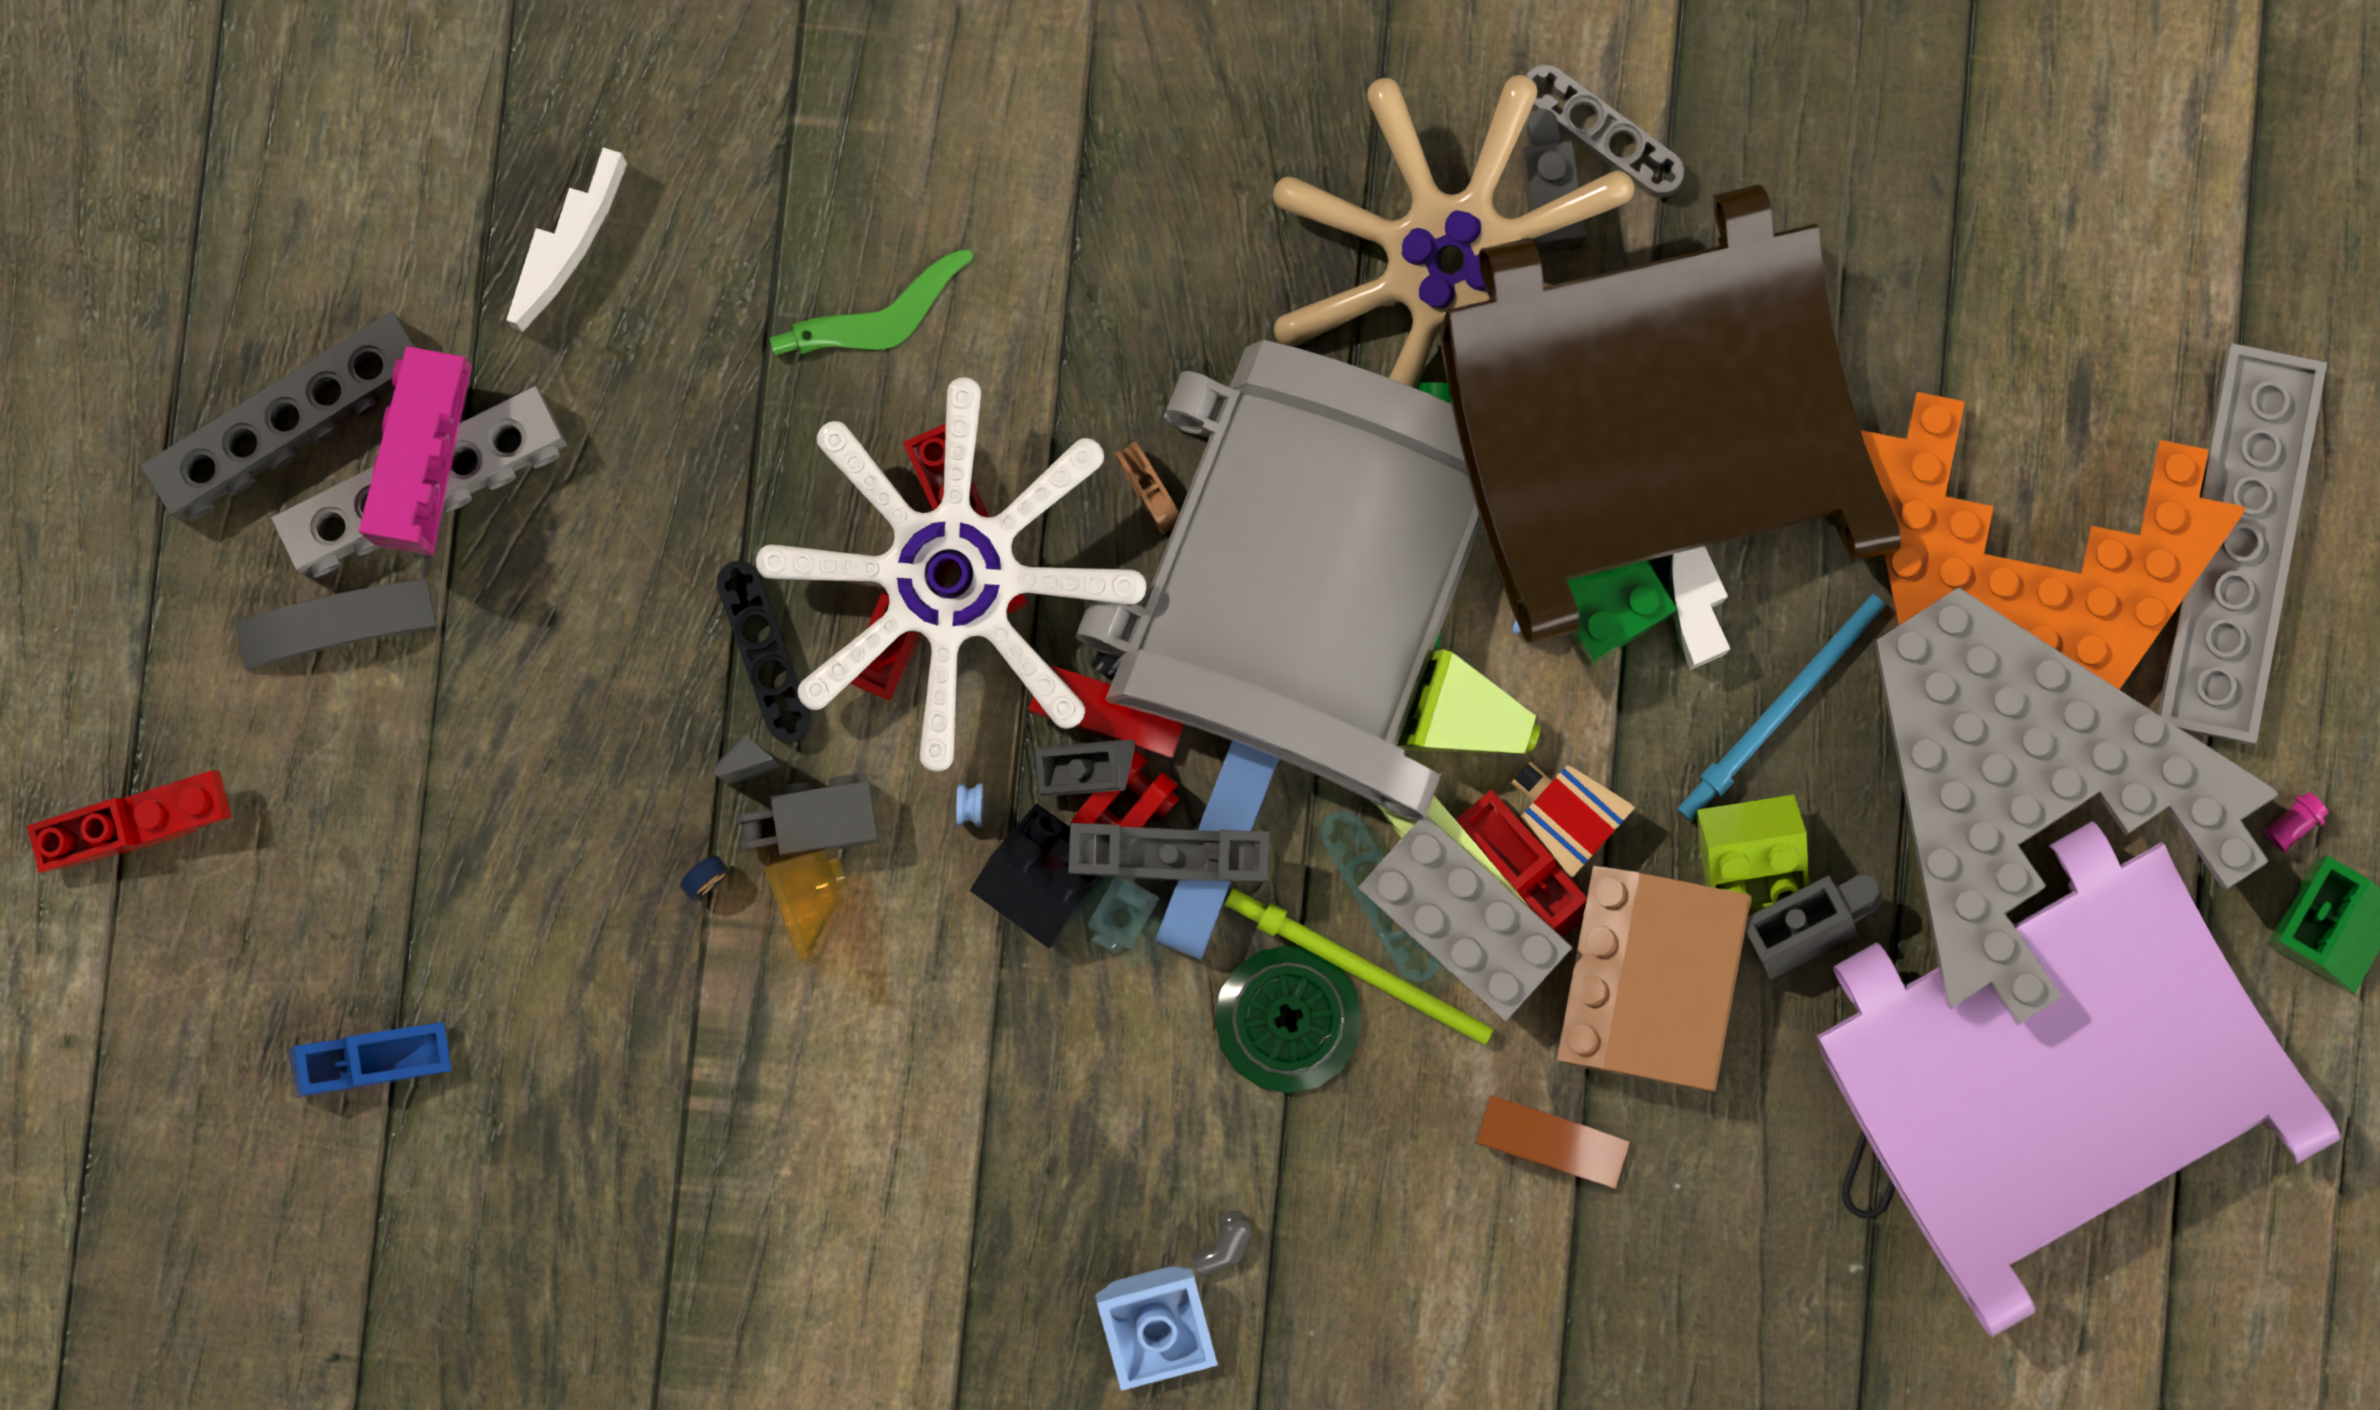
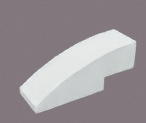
M1705 546L1669 555V594L1678 609L1673 615V620L1681 649L1689 670H1692L1726 655L1730 650L1729 644L1712 610V607L1723 603L1728 595Z

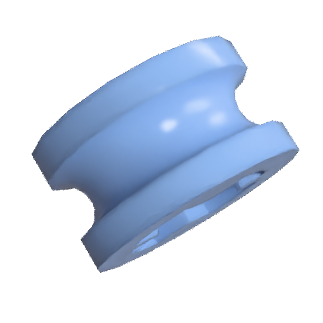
M958 782L957 826L963 827L966 822L971 821L975 824V827H982L983 783H977L974 788H968L965 786V783Z

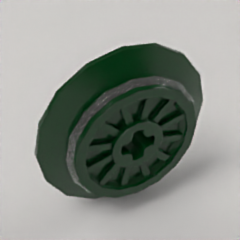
M1287 945L1259 951L1235 967L1220 990L1214 1021L1220 1049L1238 1074L1260 1088L1294 1093L1317 1088L1342 1071L1357 1048L1362 1015L1357 991L1340 967L1304 948ZM1288 1005L1291 1011L1300 1010L1303 1018L1296 1022L1297 1031L1289 1033L1286 1026L1277 1028L1274 1020L1278 1019L1281 1015L1280 1007Z

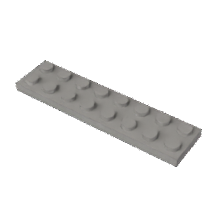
M2233 343L2227 346L2199 497L2245 506L2242 517L2178 606L2158 715L2184 732L2247 745L2257 743L2327 362Z

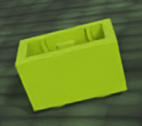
M1794 794L1697 810L1699 848L1706 886L1751 895L1748 916L1809 886L1807 834Z

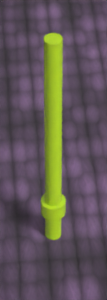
M1233 888L1224 904L1258 923L1257 929L1272 937L1276 933L1484 1046L1494 1028L1292 920L1286 916L1288 911L1271 902L1269 906H1266Z

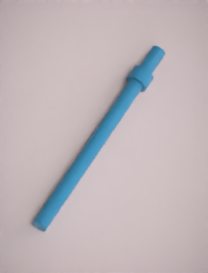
M1872 594L1722 760L1718 764L1712 762L1699 776L1702 782L1677 808V811L1686 820L1692 822L1697 816V810L1704 809L1715 795L1721 797L1734 783L1732 777L1884 611L1887 606L1878 596Z

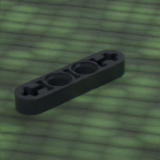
M730 562L719 572L717 588L763 718L771 735L778 741L787 744L797 743L810 732L812 724L811 714L798 697L799 681L764 583L756 568L748 562ZM740 571L744 578H753V582L746 586L750 601L754 603L761 598L763 605L747 607L735 615L733 608L743 607V604L735 590L727 591V585L733 582L732 574ZM753 616L764 617L770 626L769 635L759 643L747 641L742 632L743 624ZM768 662H779L786 669L785 681L777 688H765L759 681L760 669ZM794 689L795 698L785 699L793 714H802V720L796 722L797 731L789 734L784 727L776 728L775 722L782 719V713L777 702L768 707L766 698L782 697Z

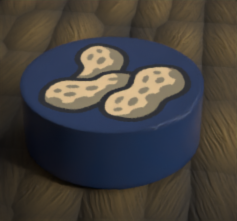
M710 856L698 863L683 877L680 888L691 901L698 900L717 887L730 870L719 856Z

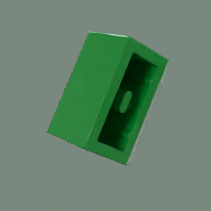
M2328 855L2315 859L2266 945L2353 995L2356 993L2380 950V888L2370 879Z

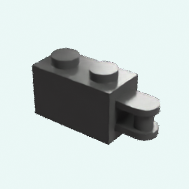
M1538 109L1531 114L1527 125L1529 147H1523L1520 158L1528 213L1579 188L1572 141L1561 142L1557 117L1548 109ZM1584 220L1532 239L1538 253L1582 248L1586 238Z
M852 774L831 778V787L811 790L810 782L782 786V795L770 796L772 810L736 816V823L742 824L744 842L740 843L741 851H751L778 846L779 855L783 858L881 843L872 785L869 781L860 782L859 775ZM774 820L776 836L764 838L761 822Z
M1828 875L1748 916L1745 935L1769 981L1857 937L1854 923L1876 912L1882 904L1879 885L1872 876L1859 875L1835 887Z

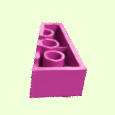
M406 346L403 359L397 358L392 374V387H395L391 406L386 408L382 424L383 438L379 453L375 459L372 481L358 531L375 546L429 556L434 555L472 367L464 356Z

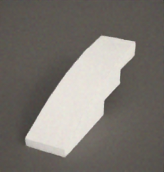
M602 148L589 192L585 193L569 188L555 234L536 228L506 320L514 330L523 332L557 295L586 254L610 209L625 171L627 162L622 153Z

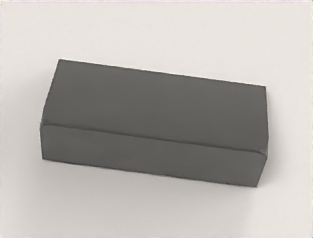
M742 735L713 767V773L729 786L776 771L781 766L747 735Z
M1135 740L1034 748L1038 797L1125 790L1135 750Z

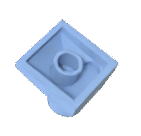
M1172 1266L1116 1280L1096 1294L1098 1309L1121 1391L1217 1366L1192 1269Z

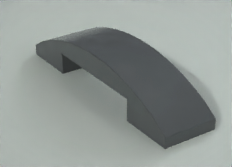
M427 579L404 581L325 596L260 613L235 622L245 670L295 660L294 656L382 636L392 638L438 627Z
M1071 823L1068 874L1180 881L1268 882L1270 832L1120 827V825Z

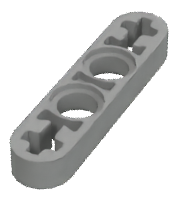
M1539 65L1527 73L1526 76L1533 81L1537 80L1543 83L1547 78L1553 80L1552 91L1561 99H1564L1566 91L1573 94L1566 102L1561 115L1553 111L1558 107L1559 101L1548 94L1544 95L1542 99L1536 97L1531 108L1532 110L1548 109L1552 111L1557 117L1558 126L1562 132L1614 170L1628 174L1633 184L1653 197L1664 198L1678 190L1684 177V167L1682 161L1675 153L1558 68L1551 65ZM1588 105L1596 112L1597 122L1589 129H1579L1571 123L1570 111L1575 106ZM1618 133H1626L1634 139L1636 151L1629 157L1619 158L1609 149L1610 138ZM1644 148H1647L1652 153L1648 155L1646 161L1657 168L1662 167L1664 163L1671 167L1669 176L1674 181L1670 183L1663 180L1657 185L1651 180L1654 172L1644 163H1642L1639 172L1631 167L1639 161Z

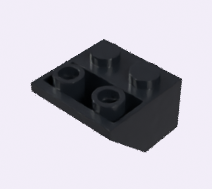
M1036 803L992 853L969 891L1044 946L1050 948L1069 926L1105 876L1068 874L1070 827Z

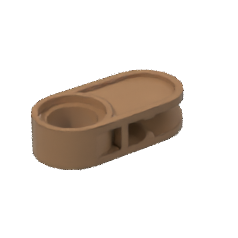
M1134 441L1126 449L1119 450L1114 455L1155 526L1164 535L1174 528L1179 511L1138 443Z

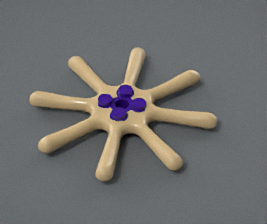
M1515 75L1507 80L1471 181L1461 193L1451 195L1439 190L1433 181L1398 84L1390 78L1377 79L1369 86L1367 99L1411 192V209L1401 219L1388 220L1295 177L1287 176L1280 179L1273 191V200L1279 208L1376 242L1386 251L1388 264L1384 274L1376 280L1282 315L1274 324L1275 337L1280 344L1296 347L1384 303L1391 301L1401 302L1411 311L1413 323L1389 378L1417 389L1434 339L1441 329L1446 310L1490 300L1479 268V251L1481 248L1524 238L1535 239L1626 204L1634 195L1633 181L1625 172L1613 171L1525 215L1513 219L1505 218L1498 214L1493 206V192L1537 97L1538 90L1534 81L1523 75ZM1452 246L1459 247L1465 258L1463 267L1455 274L1446 272L1441 261L1445 250ZM1543 282V287L1551 286Z

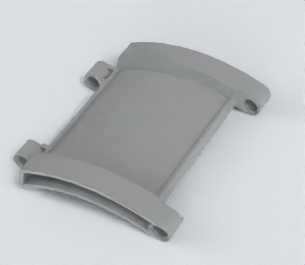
M1262 340L1245 347L1230 387L1202 374L1183 371L1179 376L1163 418L1168 424L1181 431L1209 437V440L1143 606L1132 604L1130 607L1126 604L1090 600L1075 636L1079 642L1087 647L1122 657L1106 700L1109 703L1161 716L1241 743L1319 775L1396 814L1415 820L1425 819L1442 773L1437 774L1424 765L1403 755L1405 750L1397 747V744L1482 523L1465 466L1452 404L1371 371L1336 359L1267 340Z

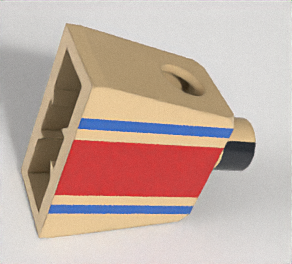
M1530 761L1511 782L1513 786L1532 802L1519 820L1554 857L1557 865L1570 879L1635 808L1623 798L1569 765H1566L1552 781Z

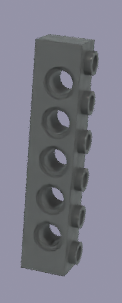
M391 310L140 466L170 515L180 522L186 518L188 521H195L208 514L214 508L212 502L229 492L231 496H234L250 488L256 482L254 476L270 466L273 470H276L292 462L298 456L296 450L313 441L314 444H319L333 437L340 430L338 424L353 415L356 418H362L375 411L381 405L379 399L395 390V387H392V374L397 358L403 359L406 346L417 348L400 319ZM372 358L382 359L383 369L378 377L372 380L361 378V368L367 360ZM329 384H339L341 387L339 400L333 405H321L319 402L321 390ZM286 410H298L299 422L297 426L287 432L279 431L278 419L280 415ZM246 435H255L257 438V448L254 453L248 457H238L236 454L238 441ZM204 461H214L215 474L212 479L206 483H196L194 473L197 466Z

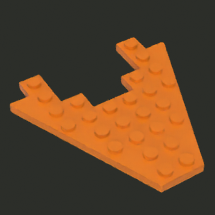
M1916 392L1907 439L1861 430L1877 477L1900 530L1901 545L1899 550L1883 555L1898 626L1959 587L2119 690L2244 514L2245 506L2199 497L2209 449L2159 440L2139 535L2091 526L2081 573L1984 554L1994 506L1945 496L1965 401Z

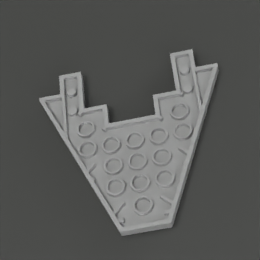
M1959 587L1876 640L1875 649L1945 1001L1950 1010L1987 985H1990L2018 1026L2062 997L2012 925L2006 913L2046 887L2019 848V845L2096 795L2101 799L2125 835L2167 809L2224 891L2269 862L2241 820L2275 799L2278 794L2274 788Z

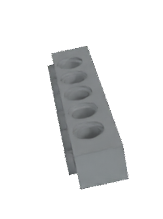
M536 386L460 423L443 506L446 512L456 510L468 504L472 500L470 494L487 485L490 490H494L512 482L516 478L515 471L530 464L534 468H538L551 463L560 456L558 450L568 446L542 393ZM508 431L520 432L522 441L516 451L512 453H502L499 451L498 442L504 433ZM464 453H475L478 458L475 470L467 475L456 474L455 462L457 458ZM373 467L271 517L296 570L304 576L311 573L315 578L326 575L341 565L339 559L355 551L358 556H361L379 548V546H375L358 532L372 481ZM334 518H343L345 521L344 534L335 541H326L323 535L326 523Z

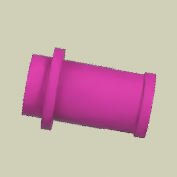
M2309 791L2303 797L2296 795L2294 797L2295 804L2272 825L2264 829L2268 839L2285 854L2315 825L2323 826L2325 824L2323 818L2329 814L2325 805Z

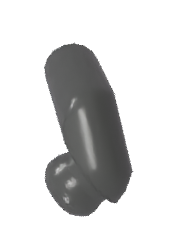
M1236 1210L1226 1212L1219 1221L1222 1230L1216 1245L1191 1254L1199 1277L1234 1265L1242 1259L1252 1236L1251 1224L1246 1221L1245 1215L1242 1212Z

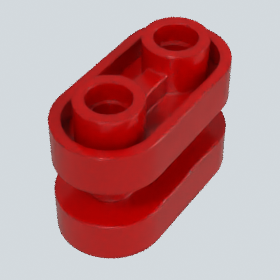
M1135 749L1126 788L1128 787L1140 799L1127 815L1120 820L1109 811L1125 790L1093 792L1070 823L1145 828L1154 816L1162 821L1176 805L1180 798L1173 792L1178 784L1164 772L1154 782L1145 777L1140 771L1148 759Z

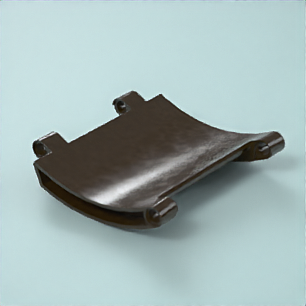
M1761 185L1712 195L1714 198L1713 211L1715 221L1721 237L1717 238L1720 244L1718 247L1543 287L1540 256L1531 238L1481 248L1479 251V268L1490 300L1446 310L1439 335L1452 410L1465 466L1494 563L1512 612L1527 643H1534L1579 630L1578 608L1567 582L1570 579L1826 516L1829 525H1835L1844 548L1852 559L1851 563L1899 550L1901 545L1899 526L1867 451L1840 361L1825 284L1819 226L1813 224L1773 233L1771 204L1767 192Z

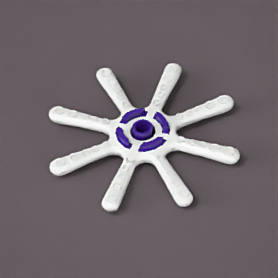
M967 377L953 380L947 389L944 495L941 504L931 512L920 513L909 507L845 424L840 421H831L823 425L818 432L817 444L820 449L891 524L895 538L893 545L886 553L870 556L770 544L761 548L756 557L758 572L768 579L869 581L879 583L886 589L889 595V607L883 617L799 684L798 697L801 703L811 710L824 708L901 634L916 631L928 638L932 654L920 745V762L925 768L934 772L948 769L954 759L957 653L962 642L971 636H982L993 643L1057 726L1064 729L1073 728L1084 717L1085 707L1082 701L1010 625L1006 611L1013 597L1021 593H1034L1131 605L1141 601L1147 589L1146 580L1139 571L1126 569L1028 567L1016 561L1012 554L1013 538L1021 529L1101 466L1104 460L1103 449L1093 439L1082 438L1076 441L1002 513L995 517L987 518L974 512L970 505L969 493L980 410L981 388L975 380ZM955 560L962 570L961 579L954 587L945 588L939 581V570L947 561Z

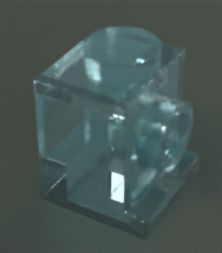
M1114 877L1087 925L1089 929L1096 932L1092 941L1118 955L1122 947L1131 952L1158 906L1160 898L1125 878ZM1120 909L1128 911L1131 915L1130 924L1124 928H1119L1112 922L1113 914Z

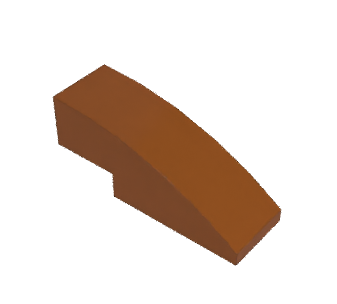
M1490 1095L1474 1144L1616 1189L1630 1141Z

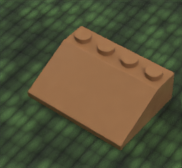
M1593 865L1556 1061L1584 1069L1716 1091L1751 895L1639 872Z

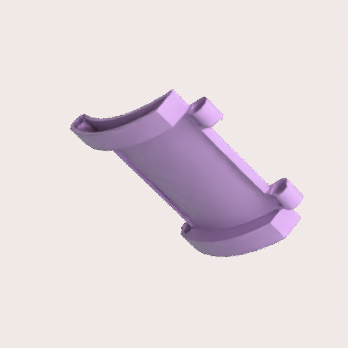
M2094 822L2086 824L2049 845L2071 881L2068 885L2073 892L2013 925L2062 997L2018 1026L1990 985H1987L1950 1010L1945 1001L1939 967L1904 987L1887 953L1876 942L1833 967L1841 987L1858 1013L1816 1036L1821 1056L1883 1169L1951 1280L1982 1327L1991 1337L2036 1311L2027 1291L2010 1267L2011 1264L2258 1124L2263 1123L2267 1130L2273 1128L2294 1156L2296 1164L2340 1140L2339 1131L2332 1117L2277 1042L2226 961L2187 891L2165 844L2161 842L2120 865L2104 833Z

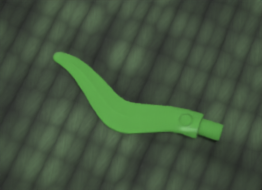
M960 250L941 258L926 269L895 302L884 310L872 313L827 316L792 324V331L769 337L774 355L777 356L799 349L800 353L804 354L825 347L884 350L901 344L919 325L947 281L959 269L972 261L973 253L970 250Z

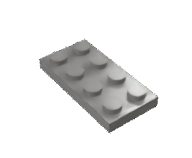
M1426 815L1425 819L1418 820L1358 887L1504 1021L1516 1011L1573 948L1572 945L1428 815Z

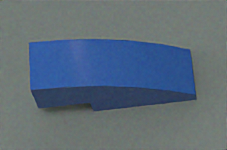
M444 1022L347 1036L343 1039L297 1045L288 1049L296 1098L452 1071Z

